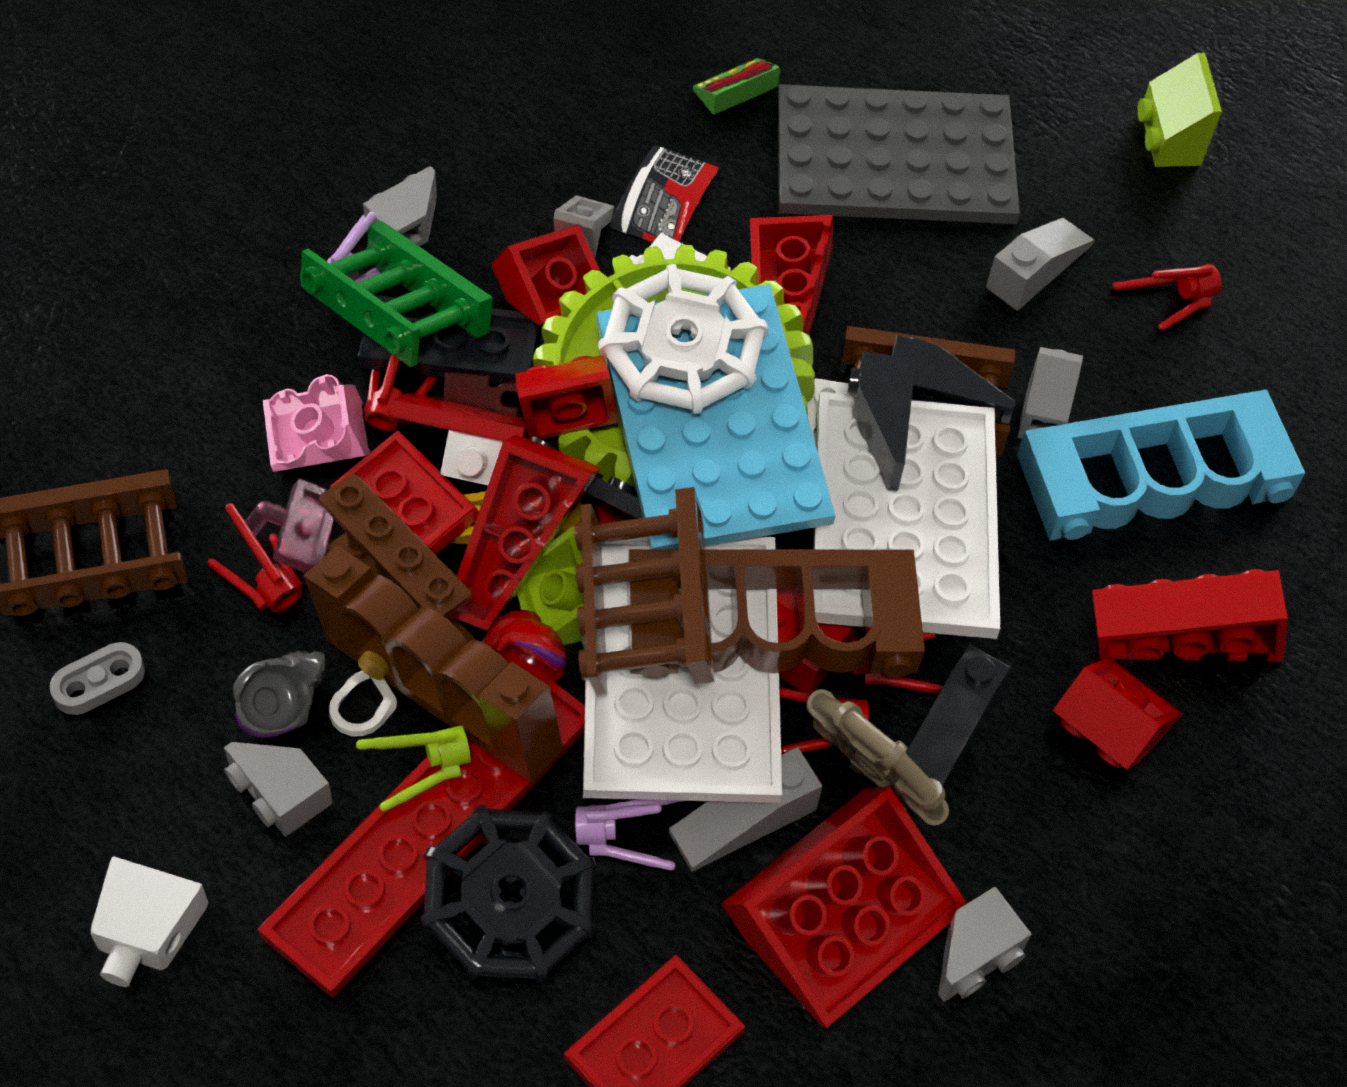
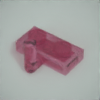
M298 479L292 487L286 509L267 501L260 502L254 508L245 522L255 536L268 521L281 526L272 560L307 573L324 557L334 520L319 502V496L327 490Z

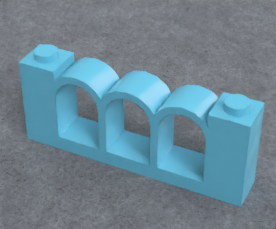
M1267 390L1027 430L1024 432L1017 453L1049 541L1061 538L1068 540L1079 539L1091 533L1093 526L1101 529L1119 528L1128 524L1135 517L1138 509L1146 515L1159 519H1172L1183 515L1192 506L1195 499L1201 504L1213 508H1231L1239 505L1248 495L1252 504L1267 501L1280 503L1293 497L1305 475L1301 462ZM1222 434L1240 477L1227 478L1209 469L1194 439ZM1167 444L1184 486L1181 488H1169L1154 481L1146 471L1138 449ZM1111 454L1128 496L1124 498H1110L1096 491L1090 484L1080 459Z

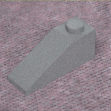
M1065 218L1020 234L994 257L986 288L1018 311L1093 245L1094 239Z
M798 747L781 755L782 798L780 803L707 801L669 828V834L692 872L816 811L822 784Z

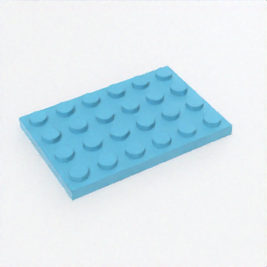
M770 284L738 289L757 316L767 322L769 330L768 335L763 338L755 369L756 382L749 389L741 388L704 407L702 413L692 414L690 409L646 399L637 402L629 396V388L608 358L605 357L643 518L669 514V509L676 508L675 490L694 487L703 510L705 547L832 525L836 516ZM726 303L720 306L719 312L724 319L727 316L730 321L738 320ZM612 310L597 312L596 322L600 339L604 338ZM633 314L629 315L624 332H637L641 318ZM682 329L679 335L672 334L680 342L694 340L690 337V330ZM731 339L727 353L739 359L744 340ZM638 350L626 352L641 373L646 367L643 364L642 355ZM720 368L713 371L710 378L700 381L701 388L727 374ZM661 375L655 381V383L687 390V381ZM671 533L648 537L650 549H679L678 537L673 538Z

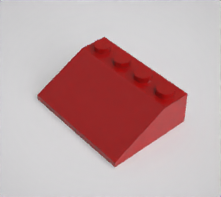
M887 786L864 788L721 904L750 947L823 1028H828L950 924L956 910L966 905L967 902L891 787Z

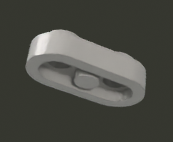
M118 642L107 645L61 668L55 673L50 682V693L56 706L67 714H83L132 690L144 677L145 666L141 654L133 645ZM118 669H128L126 673L120 676L114 675ZM76 690H85L78 697H70Z

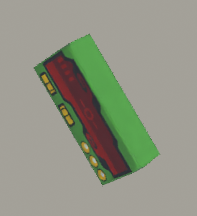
M757 58L694 85L693 91L712 114L715 115L778 87L780 68L776 64Z

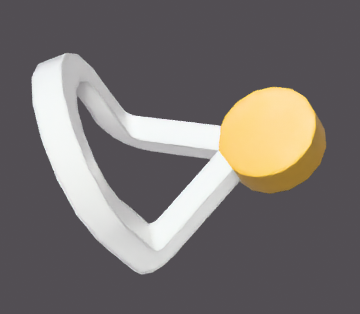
M365 651L358 659V665L362 671L352 675L330 701L329 718L333 726L341 733L349 736H365L373 733L382 726L397 706L396 697L383 678L388 673L389 666L380 655L372 651ZM371 678L383 696V701L374 717L361 724L345 721L339 713L341 702L358 683Z

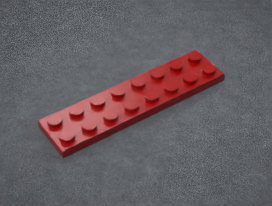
M523 659L518 666L550 687L563 751L530 783L467 739L471 763L459 765L460 777L444 780L388 811H381L379 805L257 929L259 936L332 999L424 902L426 861L423 859L426 849L428 847H435L472 815L474 807L485 805L487 809L511 810L584 733L585 705ZM427 756L384 801L440 771V765L431 767ZM477 835L456 855L464 860L482 841L481 836ZM446 872V878H447L451 873Z

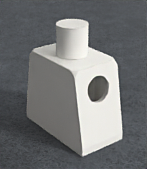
M449 430L440 474L488 486L503 441Z
M113 856L91 926V936L98 949L109 954L100 976L115 985L128 987L139 964L158 970L167 968L207 908L208 900L202 884Z

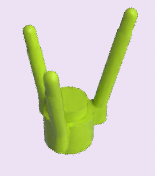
M462 725L433 733L378 737L358 740L356 742L358 749L375 748L381 750L426 746L430 766L440 765L441 767L440 771L380 804L381 811H388L444 780L461 776L459 765L471 763L469 745Z

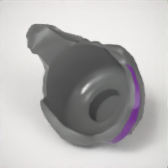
M297 651L296 653L283 655L281 658H271L255 662L247 667L237 677L233 686V695L236 701L235 717L239 726L250 735L267 738L279 736L305 725L308 722V714L314 701V689L318 688L324 679L325 655L317 651L312 653Z

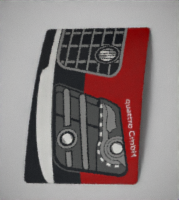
M653 146L629 183L609 226L650 242H654L660 233L679 242L699 200L719 170V167L659 146Z

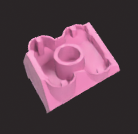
M326 374L315 378L310 383L308 392L297 393L292 389H285L275 393L271 399L263 400L270 463L274 472L362 457L371 453L367 444L362 413L363 402L355 385H342L336 377Z

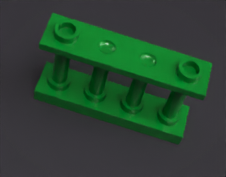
M382 220L368 227V246L366 250L333 263H328L309 248L302 251L301 287L410 367L418 365L419 339L449 326L457 324L476 338L490 333L493 297ZM371 265H374L383 272L358 283L346 276ZM399 284L410 291V293L385 303L374 296ZM426 304L439 311L414 323L402 316V314Z

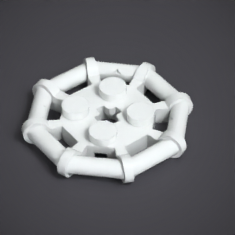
M676 264L666 265V270L627 289L619 288L612 295L614 305L604 338L598 342L599 352L611 362L629 388V396L637 402L646 399L690 409L692 414L702 413L704 407L741 388L749 389L757 380L755 369L763 338L768 335L769 330L767 322L757 316L737 289L736 280L730 276L722 279L677 269ZM681 288L707 293L709 296L682 291ZM666 289L668 290L665 300L656 305L655 300L650 303L645 301ZM726 303L738 320L730 321L727 316L724 319L719 312L720 306ZM633 314L641 318L637 332H624L629 315ZM682 329L690 330V337L694 340L680 342L672 334L679 335ZM731 339L744 340L739 359L727 353ZM638 350L642 355V361L646 367L641 373L626 352ZM720 368L727 374L701 388L700 381L710 378L713 371ZM659 375L687 381V390L655 383Z

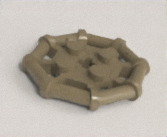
M823 689L816 690L808 696L806 709L814 718L813 727L820 736L836 746L850 760L851 764L849 767L855 773L864 774L878 787L890 786L905 810L910 809L924 823L939 825L947 819L949 807L944 800V788L939 781L928 778L905 753L908 748L900 740L894 742L863 717L861 708L853 702H839L831 692Z

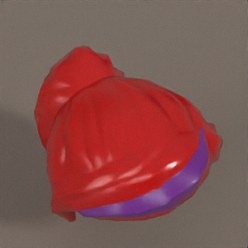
M516 610L499 617L489 628L482 643L498 652L509 664L514 662L518 665L524 659L555 683L564 674L567 656L563 642L552 627L542 623L541 618L536 612Z

